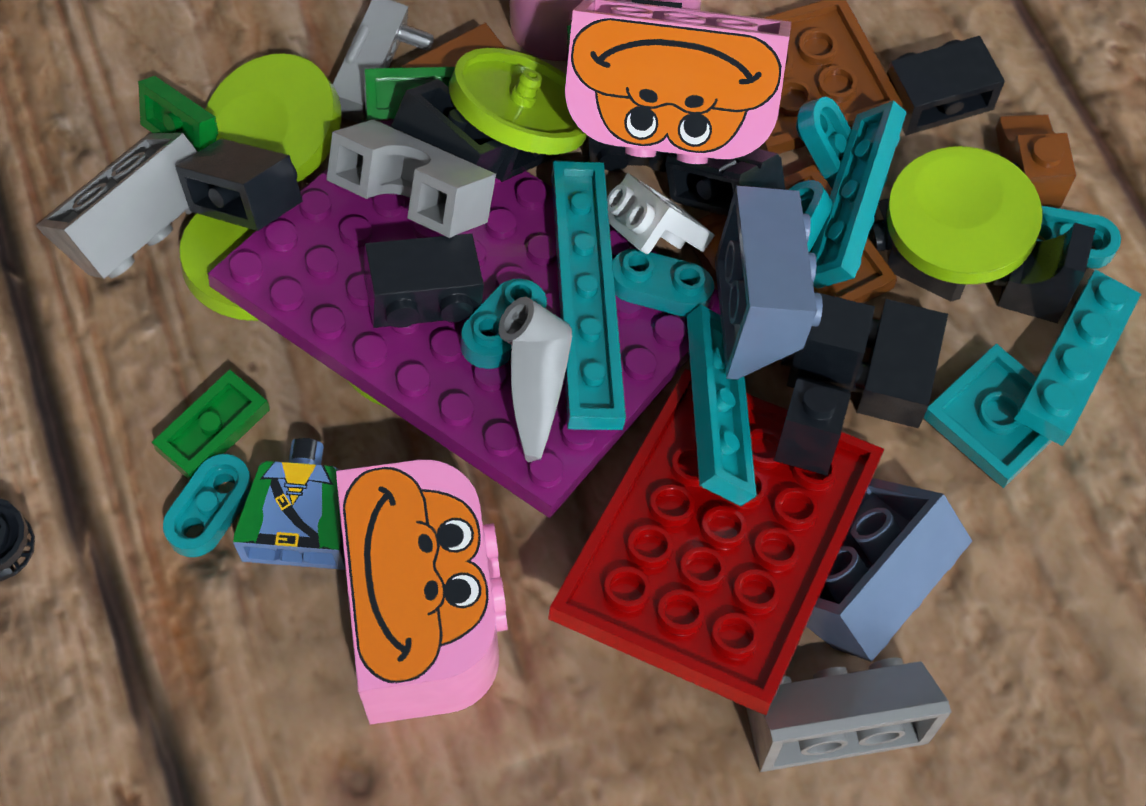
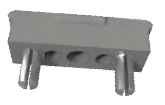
M392 0L371 1L333 82V86L340 99L342 118L356 123L365 122L364 69L389 68L400 42L426 51L432 47L434 38L432 34L407 26L408 6Z

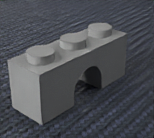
M374 119L332 132L327 181L365 199L380 194H398L410 197L407 218L448 238L488 223L496 178L495 173Z

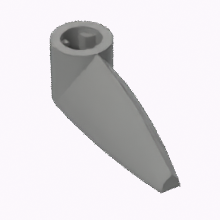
M520 297L513 301L503 313L499 323V335L502 340L512 345L511 385L514 412L524 458L528 462L541 459L551 430L566 372L572 341V329L567 322L528 297Z

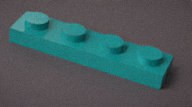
M894 100L856 115L830 194L833 202L832 210L811 252L816 255V275L813 286L816 289L854 279L860 268L863 250L869 231L874 224V215L883 187L887 182L888 170L895 148L899 143L900 132L907 113Z
M1095 269L1079 295L1014 420L1063 446L1077 424L1141 293Z
M701 304L687 315L699 484L712 493L742 506L757 496L745 376L739 379H726L721 318L719 314Z

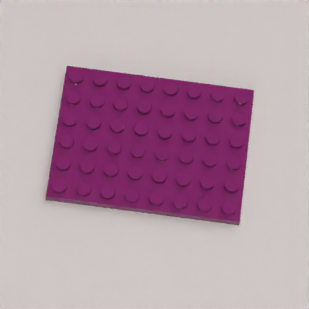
M381 121L380 123L391 127L393 121ZM327 168L300 192L303 202L259 231H255L208 273L209 286L548 518L556 512L690 358L687 317L629 303L615 295L626 413L623 430L568 429L565 381H563L557 409L542 457L539 460L528 462L524 458L514 412L511 359L505 365L494 369L479 368L469 363L464 358L460 348L462 327L467 319L459 322L437 321L417 323L403 328L393 326L373 328L364 279L365 243L444 236L407 218L410 197L398 194H380L365 199L327 181ZM527 171L503 182L495 178L488 223L460 233L473 234L484 282L482 303L503 282L511 279H526L536 283L543 289L547 298L546 309L560 318L552 187ZM609 224L612 261L622 251L637 249ZM714 288L708 308L720 315L718 290ZM492 332L482 333L486 336H495Z

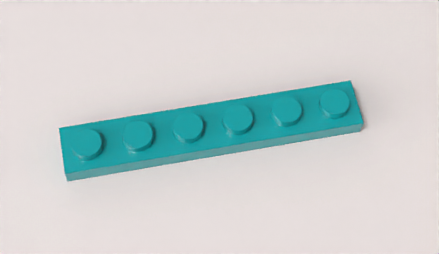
M553 161L551 177L560 318L567 322L572 329V341L564 376L567 428L573 430H623L626 413L604 163Z

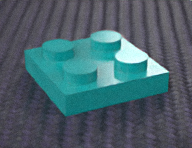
M997 343L931 403L924 415V419L1002 488H1005L1052 442V440L1014 420L1036 376Z

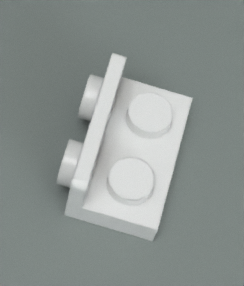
M627 173L621 184L613 188L608 195L609 224L645 254L651 252L660 237L679 249L687 242L704 252L715 236L671 199Z

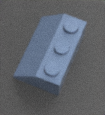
M736 185L715 256L726 379H739L803 349L811 327H817L821 321L822 296L820 293H814L813 287L816 275L815 253L808 252L807 246L811 222L809 214H805L802 211L800 191Z
M872 478L806 627L833 649L872 662L879 652L887 646L889 640L910 615L922 604L925 597L945 573L954 566L956 560L972 542L945 495Z

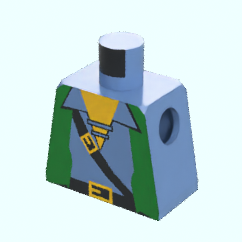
M296 438L291 442L288 463L265 461L259 465L233 537V544L242 562L346 570L336 471H339V469L334 466L321 465L324 445L321 442L310 438Z

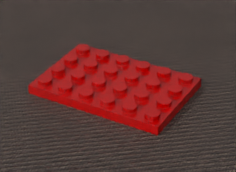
M685 369L554 598L549 609L548 619L766 716L877 470L884 448L841 432L827 476L776 462L774 458L788 410L746 393L757 496L744 505L739 506L701 487L699 484L691 371Z

